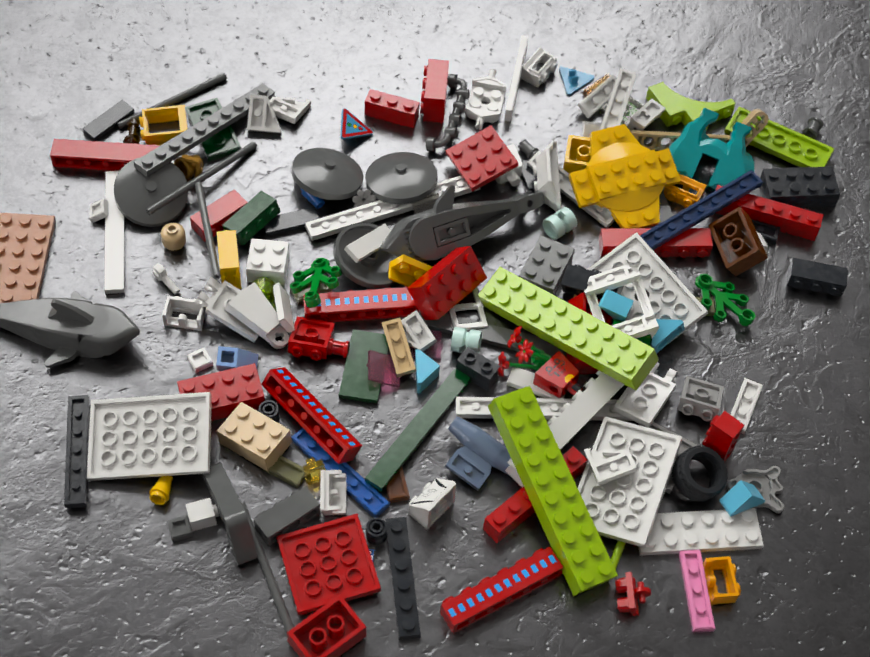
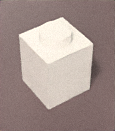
M210 498L185 504L192 531L217 525L215 517L219 516L218 509L215 504L212 505Z

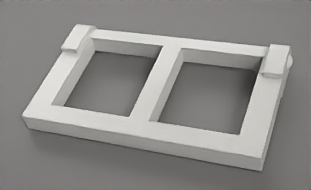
M477 287L472 291L475 303L457 304L449 310L453 329L461 327L471 330L488 327L482 303L477 296L479 294ZM477 309L481 322L458 324L455 311Z

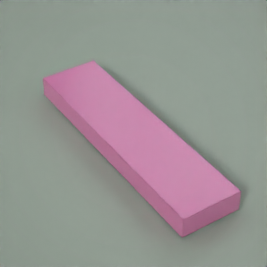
M680 551L679 559L692 631H714L715 624L701 551Z

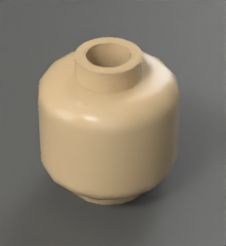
M169 223L162 228L161 240L165 248L178 250L185 245L186 235L183 226L178 223Z

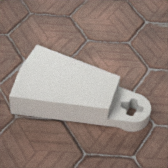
M255 282L241 290L227 304L226 311L269 342L273 348L282 349L287 345L289 341L288 333L278 322L277 312ZM276 336H281L282 340L276 341L275 338Z

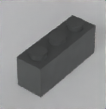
M306 486L302 489H297L285 500L277 501L269 510L260 512L254 519L255 529L266 544L271 546L277 542L276 536L290 533L319 515L320 503Z

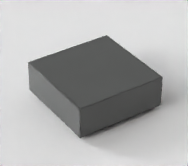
M188 515L167 521L173 542L193 537Z

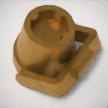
M196 154L190 156L182 155V157L176 158L173 163L181 170L187 183L193 180L190 179L192 176L195 175L196 178L203 171V161Z

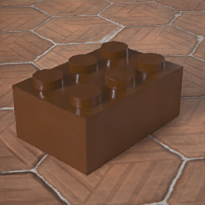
M741 207L736 208L708 225L726 268L735 276L768 258L749 214Z

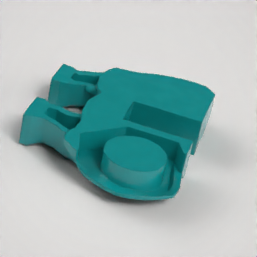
M703 108L700 116L684 127L680 136L669 146L678 173L691 179L702 154L717 159L718 161L706 189L714 192L717 185L725 186L748 171H754L753 158L746 152L745 137L751 132L752 128L736 122L728 143L719 139L709 138L706 134V127L715 122L719 114Z

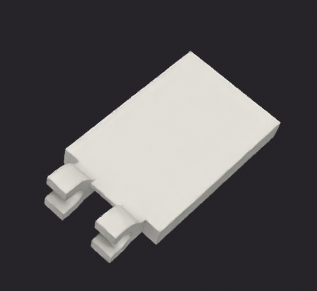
M210 277L204 289L213 292V294L209 297L201 291L194 303L207 307L205 313L254 343L259 335L225 310L227 304L241 290L225 280L220 284L213 277Z
M657 362L636 391L630 387L626 388L615 404L613 411L649 428L675 390L674 377L677 371L670 368L666 376L662 378L656 375L660 364Z

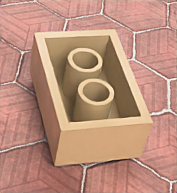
M243 402L236 407L217 430L220 444L267 472L292 443L291 433L288 428Z

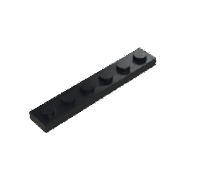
M89 395L68 396L65 508L87 506Z
M406 517L385 519V522L387 524V541L399 640L420 638Z

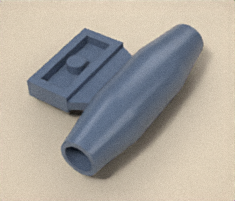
M457 416L448 430L464 447L456 450L445 467L478 491L490 475L491 466L508 474L505 470L510 466L507 462L511 457L503 444L480 427Z

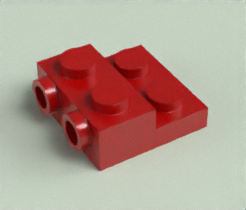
M297 316L294 324L295 330L291 332L288 341V353L295 357L302 355L310 356L313 360L326 359L330 338H332L335 323Z

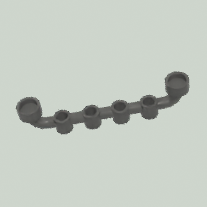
M457 74L448 75L447 83L449 88H456L457 85L461 87L457 91V99L453 103V111L449 115V123L445 127L444 138L437 141L436 137H428L426 140L427 151H435L436 148L444 147L451 138L457 137V127L455 125H460L462 120L459 112H465L466 103L463 100H468L470 97L466 81L458 78Z

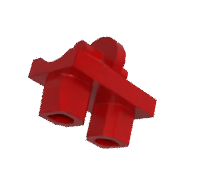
M626 572V577L615 580L617 592H627L628 597L617 599L618 609L620 612H631L633 616H638V598L641 604L646 603V597L651 595V589L644 587V582L642 581L638 582V588H636V579L633 578L632 572Z

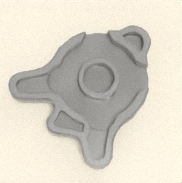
M772 466L767 470L747 469L727 483L728 491L740 480L753 484L765 499V503L753 508L766 507L775 513H781L784 509V504L775 496V494H780L783 490L782 485L778 482V477L781 473V469L778 466Z

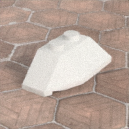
M555 140L536 158V165H533V174L537 176V181H534L535 192H543L545 203L557 212L561 209L557 141Z

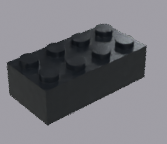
M833 166L763 169L760 179L763 181L762 186H760L763 198L798 208H835L840 197Z

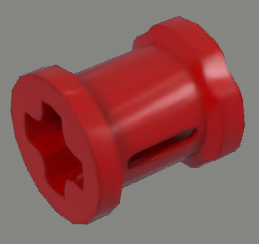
M330 338L327 355L336 354L347 358L350 341L339 342Z

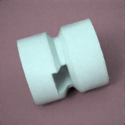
M563 207L555 212L554 215L544 219L542 224L546 234L551 239L557 240L565 232H569L577 226V219L569 208Z
M455 327L451 340V351L462 353L469 347L479 353L482 331L471 329L467 332L466 328Z

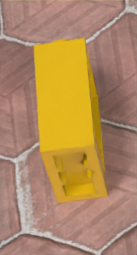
M185 105L142 109V117H139L140 127H144V130H140L141 139L146 142V145L161 146L188 129ZM179 121V131L149 133V124Z
M236 230L217 232L221 282L223 283L225 280L236 288L242 289Z

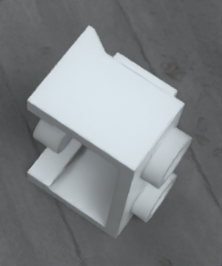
M540 47L522 66L521 79L539 87L542 82H546L549 74L556 70L558 66L556 63L557 57ZM538 62L544 63L539 71L534 70Z
M167 296L162 313L164 326L202 331L206 307L195 304L196 299ZM175 311L195 314L197 319H187V316L184 314H180L179 317H172V313Z

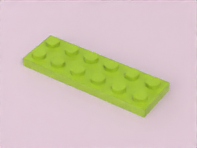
M738 107L726 126L724 133L730 135L733 132L734 124L736 122L741 123L751 111ZM760 116L756 117L759 121L762 119ZM768 120L767 125L749 143V145L799 167H825L834 151V148L771 120Z

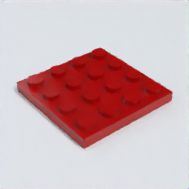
M358 514L276 536L298 616L319 610L339 594L345 601H350L381 591Z

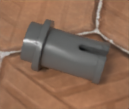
M526 139L522 140L518 145V148L527 155L529 160L539 151L538 148H534Z

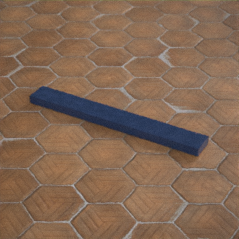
M750 170L641 234L640 237L654 250L762 186L763 181L753 170Z

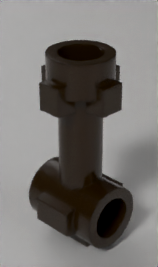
M130 119L127 122L129 135L124 138L123 143L139 144L141 139L137 132L140 131V122L137 119Z

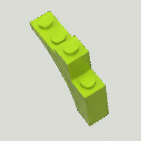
M664 82L648 87L646 96L647 101L653 99L665 107L660 118L667 127L680 122L686 126L689 122L694 121L700 116L703 108L718 113L717 120L728 118L732 115L736 104L733 99L720 102L692 100L674 92Z

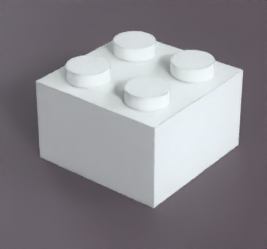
M251 239L246 266L247 282L277 284L279 282L281 285H285L290 256L289 242Z

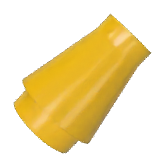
M161 476L149 492V499L153 503L163 505L169 500L173 477Z

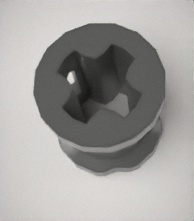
M811 117L802 134L815 139L818 136V130L823 126V122L818 117Z

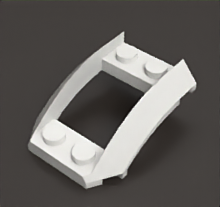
M623 265L589 277L588 287L584 291L594 317L605 322L601 309L598 306L597 294L605 292L606 289L612 290L632 283L643 315L612 326L635 339L651 334L652 338L659 330V325L639 272L636 273L630 266Z

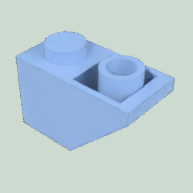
M218 346L216 363L218 371L254 363L257 368L258 354L240 348Z

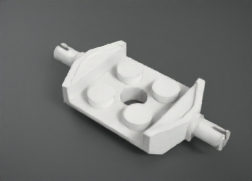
M495 69L489 70L488 77L473 78L465 114L468 118L476 120L475 128L477 130L478 127L479 130H482L483 123H494L500 117L507 85L495 78L497 72ZM485 101V102H488L489 104L484 105V104H482V102Z

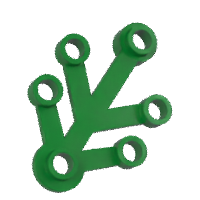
M317 258L311 264V268L304 272L296 271L293 274L295 282L290 284L291 292L294 294L300 293L302 289L311 284L310 291L305 293L304 300L307 307H316L321 303L318 294L320 282L327 285L329 289L337 288L339 286L337 277L341 276V269L339 266L331 267L328 259ZM328 273L331 275V277L329 278L323 274Z
M700 274L696 277L695 285L701 290L702 295L700 303L706 310H709L712 305L709 292L714 296L716 312L713 317L717 322H723L726 318L725 305L739 317L741 325L748 326L753 323L756 317L755 313L750 309L741 310L732 302L736 301L738 305L746 306L749 301V297L745 294H733L735 289L733 283L713 281V278L708 274Z

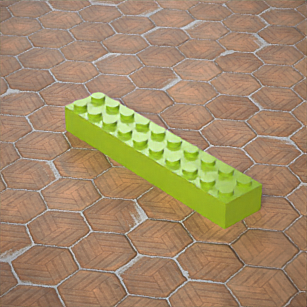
M502 267L497 269L477 295L483 306L518 326H522L523 329L635 391L659 360L655 349Z
M527 386L494 398L488 405L489 411L552 550L563 565L562 572L573 596L617 577L618 574L531 387Z

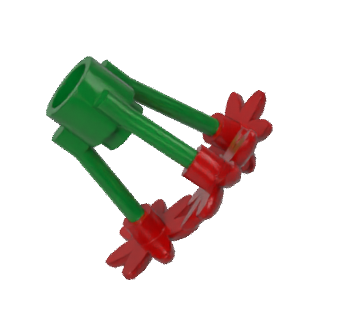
M522 326L515 328L514 334L510 335V339L507 342L508 348L515 342L523 344L518 345L520 351L515 355V357L519 358V364L506 361V356H504L502 351L498 357V365H500L498 375L504 376V369L509 367L538 371L551 356L544 353V350L533 346V342L528 343L527 339L523 340L522 336H520ZM529 357H531V363H533V365L521 364L523 360L525 362H528Z

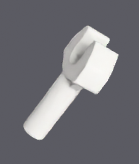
M158 263L152 267L154 269L152 273L158 281L162 280L174 295L180 292V289L168 277L166 269Z

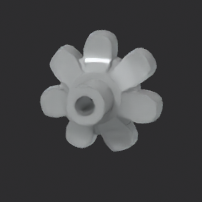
M365 189L364 192L358 190V196L353 197L354 208L372 203V201L376 200V196L370 195L371 190Z

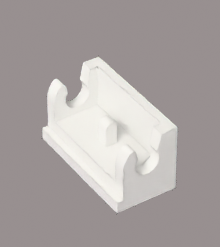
M650 99L630 118L628 129L633 130L637 128V130L643 131L654 119L661 116L665 107Z
M321 470L320 511L324 516L346 515V473H342V470Z

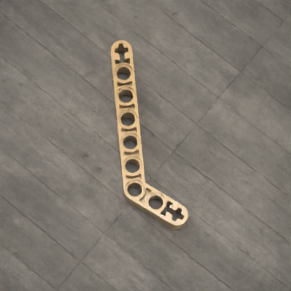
M760 109L753 110L741 122L752 128L751 132L745 137L746 147L768 123L767 114ZM760 116L762 119L759 121L756 117ZM630 130L636 140H639L640 145L650 150L668 149L681 134L677 132ZM707 134L709 138L719 139L725 143H728L730 135ZM646 137H652L649 144L643 143ZM663 138H669V142L666 145H661Z

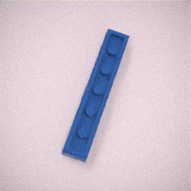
M304 428L291 437L292 442L322 470H342V473H346L347 493L373 518L378 517L390 506V502L370 484L365 482V479L346 462L338 464Z

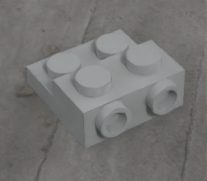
M686 376L677 410L682 411L685 415H696L705 421H710L719 413L724 387Z

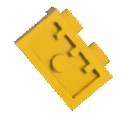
M403 254L389 262L388 278L404 286H410L430 270L432 266Z

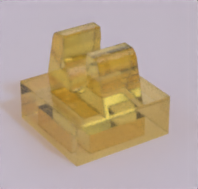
M313 457L306 459L307 465L302 467L305 481L308 485L320 481L321 470H325V465L322 459L315 461Z

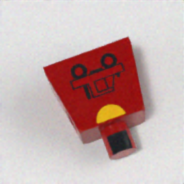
M560 351L550 358L534 376V385L557 398H562L567 392L575 395L579 390H583V387L577 384L580 374L579 370Z

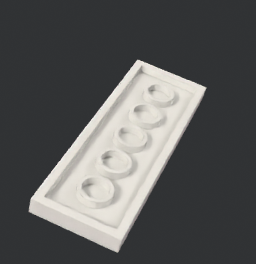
M750 508L731 517L726 510L657 513L646 547L638 546L640 556L679 554L680 551L684 550L716 552L762 549L764 545L756 508Z

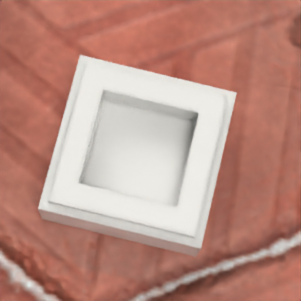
M106 199L99 200L90 205L89 220L93 223L108 216V201Z
M205 347L187 355V359L195 373L213 366V361Z

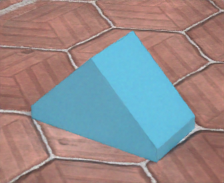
M606 289L598 306L614 320L624 322L632 309L634 301Z
M656 319L659 330L652 338V348L655 349L656 354L685 330L682 320Z
M415 349L417 393H421L439 376L440 365L419 349Z
M740 480L719 502L731 517L765 503V499L753 484Z

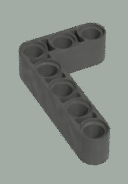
M222 463L210 466V473L202 475L225 524L237 565L257 559L258 555L246 512Z

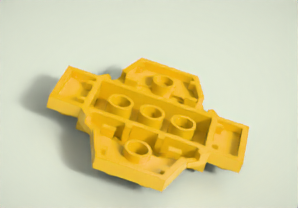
M625 124L591 132V160L586 169L568 174L579 208L595 204L601 208L605 207L611 211V216L620 228H647L658 225L660 223L659 195L664 187L678 184L681 181L670 149L655 152V150H650L640 145Z

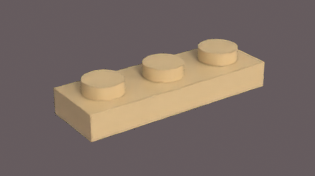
M401 318L382 322L397 377L416 372Z

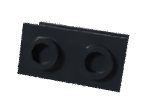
M469 347L465 349L457 360L456 369L471 377L472 383L486 391H489L499 378L498 369L500 365Z

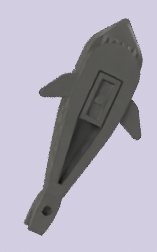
M450 185L436 200L432 209L400 220L386 237L380 249L398 257L404 254L420 262L443 258L457 247L472 246L517 215L537 209L545 203L543 192L532 193V191H526L514 196L510 200L453 204L455 186Z
M76 291L71 293V299L41 298L0 303L1 328L39 345L56 350L45 361L44 364L47 368L70 362L77 356L100 358L105 355H111L140 334V329L121 309L100 303L92 304L91 301H87Z

